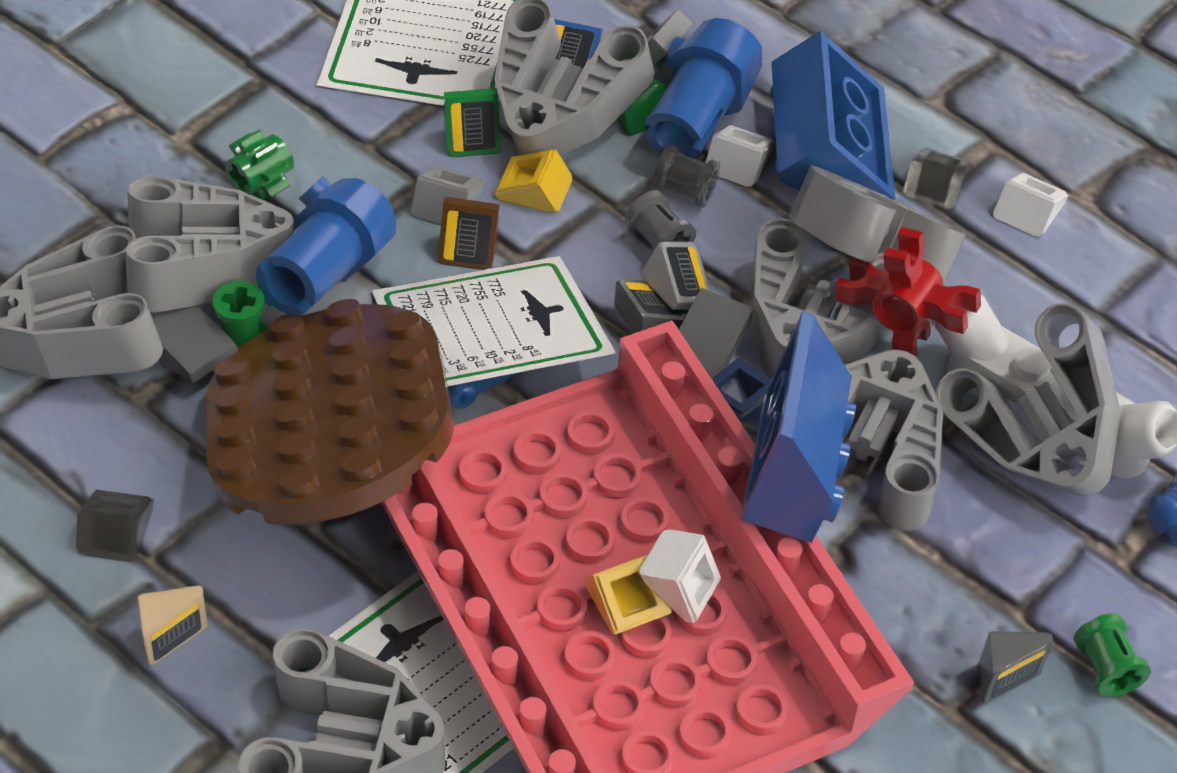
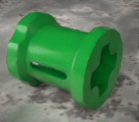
M232 281L216 290L213 295L212 304L215 315L220 319L218 326L232 339L237 349L249 340L267 331L266 325L260 319L265 309V297L258 286L247 281Z
M1118 613L1104 614L1083 624L1073 637L1077 648L1082 653L1088 655L1097 673L1095 685L1100 695L1104 697H1116L1127 694L1143 685L1151 674L1147 660L1137 657L1127 637L1129 627L1125 619Z

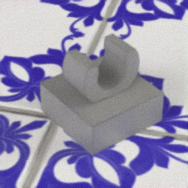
M679 9L647 37L653 65L657 63L660 73L670 81L672 80V67L667 65V55L671 42L676 36L682 37L693 24Z

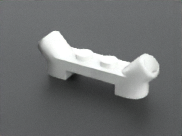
M981 295V307L977 313L967 310L968 328L964 334L949 331L936 321L935 327L949 349L946 360L947 373L957 368L973 370L995 383L1005 397L1019 405L1021 404L1018 399L1025 395L1024 391L1033 385L1038 387L1044 382H1049L1072 422L1079 419L1050 371L1052 367L1042 350L1002 327L984 295ZM978 387L968 391L979 398L980 391ZM1117 393L1121 419L1111 475L1117 478H1132L1146 471L1150 459L1165 458L1175 451L1177 447V411L1167 401L1134 403Z

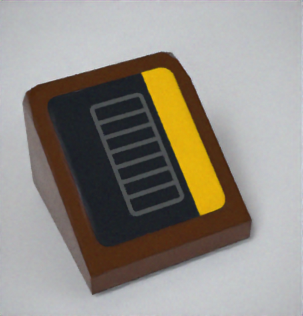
M445 197L438 249L439 263L479 270L491 269L498 244L500 204Z

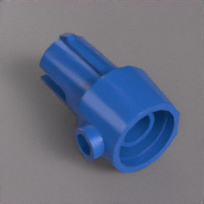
M713 18L705 20L687 39L676 36L671 42L667 55V65L672 67V80L645 120V124L650 125L645 133L647 140L653 148L668 157L669 161L679 163L680 161L694 160L702 152L723 116L742 110L762 68V45L744 26L729 19Z
M322 176L298 198L306 207L293 218V232L257 267L256 281L264 294L265 303L269 307L272 305L278 311L288 315L301 316L305 314L339 281L345 282L396 234V218L393 208L385 195L371 183L359 178H345L331 185Z

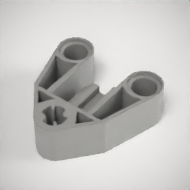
M517 0L511 4L505 16L494 80L506 122L519 155L556 149L559 155L562 156L599 138L653 81L655 74L647 38L641 29L633 25H620L607 31L592 58L587 60L582 70L581 67L573 65L571 59L567 57H561L560 60L555 59L561 42L551 7L547 1Z
M813 165L808 170L789 214L794 224L826 244L870 263L874 262L877 253H884L888 247L898 249L897 233L901 227L922 231L924 235L922 259L931 263L940 272L943 278V285L966 236L964 232L920 211Z
M146 176L135 179L128 186V228L133 230L137 239L131 241L126 248L127 293L138 294L144 297L150 312L154 313L213 303V295L216 290L232 281H247L258 286L256 281L257 267L290 236L294 229V219L286 210L237 189L160 176Z
M783 218L771 219L763 223L759 228L751 276L750 306L754 307L749 333L769 375L773 377L802 311L813 314L844 365L863 359L891 330L883 326L876 319L872 311V304L849 305L843 303L836 321L829 319L837 301L835 291L829 290L830 282L825 280H819L817 285L809 283L798 307L791 306L795 290L800 282L807 235L805 230L794 224L792 220ZM877 253L872 264L879 270L887 271L884 267V253Z
M111 226L99 230L27 264L0 286L1 367L57 379L137 372L151 367L159 360L163 353V346L144 297L138 294L127 293L126 248L131 241L137 239L132 229L126 226Z
M1057 303L1047 307L1039 315L1035 323V337L1052 367L1050 371L1077 414L1078 420L1072 422L1049 382H1044L1038 387L1034 385L1024 391L1025 395L1019 398L1018 401L1043 441L1036 445L1021 417L1011 408L998 386L968 368H957L948 372L941 379L937 387L936 396L943 409V413L1004 468L1023 478L1078 496H1091L1100 492L1107 485L1111 477L1121 410L1100 327L1077 307L1068 303ZM1079 324L1077 339L1067 347H1060L1059 337L1062 331L1069 325ZM978 387L980 394L977 404L971 410L963 412L962 400L964 395L969 390ZM1077 455H1081L1086 458V461H1079V464L1084 466V468L1075 476L1069 472V469L1076 468V466L1071 464V461Z
M887 350L845 365L851 375L848 402L856 404L854 417L859 418L846 444H849L851 449L856 450L855 457L860 460L867 461L869 456L878 459L891 431L898 433L892 455L887 463L877 509L880 518L885 524L897 530L911 531L924 526L929 520L940 477L943 409L922 363L914 355L906 351Z
M310 628L291 630L278 639L273 648V663L279 698L290 709L320 715L317 723V736L315 741L309 740V743L282 738H262L253 741L243 750L239 757V773H443L445 769V730L442 717L398 668ZM302 668L312 669L307 672H296V670Z

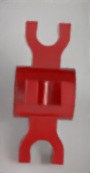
M901 227L897 233L898 249L888 247L883 254L884 267L887 271L879 270L872 263L853 257L849 263L850 281L839 277L835 283L837 302L849 305L872 304V311L876 319L883 326L893 331L892 350L906 351L917 357V340L927 341L931 335L929 319L939 322L949 331L964 334L968 328L967 310L974 313L978 312L981 307V291L979 288L967 285L943 286V278L940 272L931 263L922 259L924 250L923 232Z

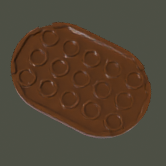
M355 299L339 300L325 310L306 315L286 314L276 318L271 322L269 330L249 340L238 348L237 352L215 366L214 375L209 383L206 395L207 466L219 499L226 507L238 515L245 509L263 514L266 523L304 524L339 518L367 509L393 497L412 485L410 476L416 473L426 460L435 463L439 461L450 444L454 430V417L443 357L435 330L431 324L418 313L408 309L390 305L359 304Z

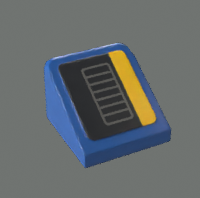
M554 19L561 42L555 59L560 60L561 57H567L571 59L573 65L579 66L583 70L587 60L592 58L601 41L603 29Z

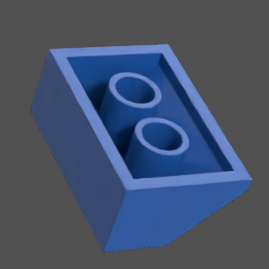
M821 30L771 61L773 81L771 94L774 99L775 115L773 130L776 136L777 148L775 167L781 180L787 186L795 187L800 191L808 170L813 165L895 200L884 87Z
M802 311L764 395L741 520L812 543L823 520L834 521L842 502L844 487L835 483L836 479H840L849 457L850 445L843 443L842 438H846L851 428L856 404L848 402L851 384L850 373L816 317Z

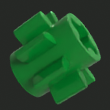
M257 130L229 144V148L235 156L226 161L225 168L231 183L237 190L249 195L255 193L257 198L263 200L266 197L272 198L291 186L285 174L293 170L294 159L288 146L281 138L274 134L265 138L262 131Z

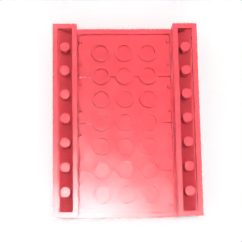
M672 320L620 338L617 369L455 425L450 444L439 461L435 463L426 460L421 468L410 476L412 480L411 486L381 502L527 773H786L848 747L909 693L914 685V681L817 536H815L811 543L741 520L755 443ZM671 529L704 535L721 580L695 623L685 622L671 608V614L612 635L588 592L583 578L648 555L664 530Z

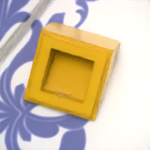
M556 149L514 156L510 158L496 189L495 196L501 201L555 213L560 211L572 182V174Z
M648 555L583 578L588 592L612 635L672 613L670 606L640 577L639 569Z

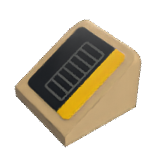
M197 585L158 591L138 596L148 666L156 664L208 627L202 586Z

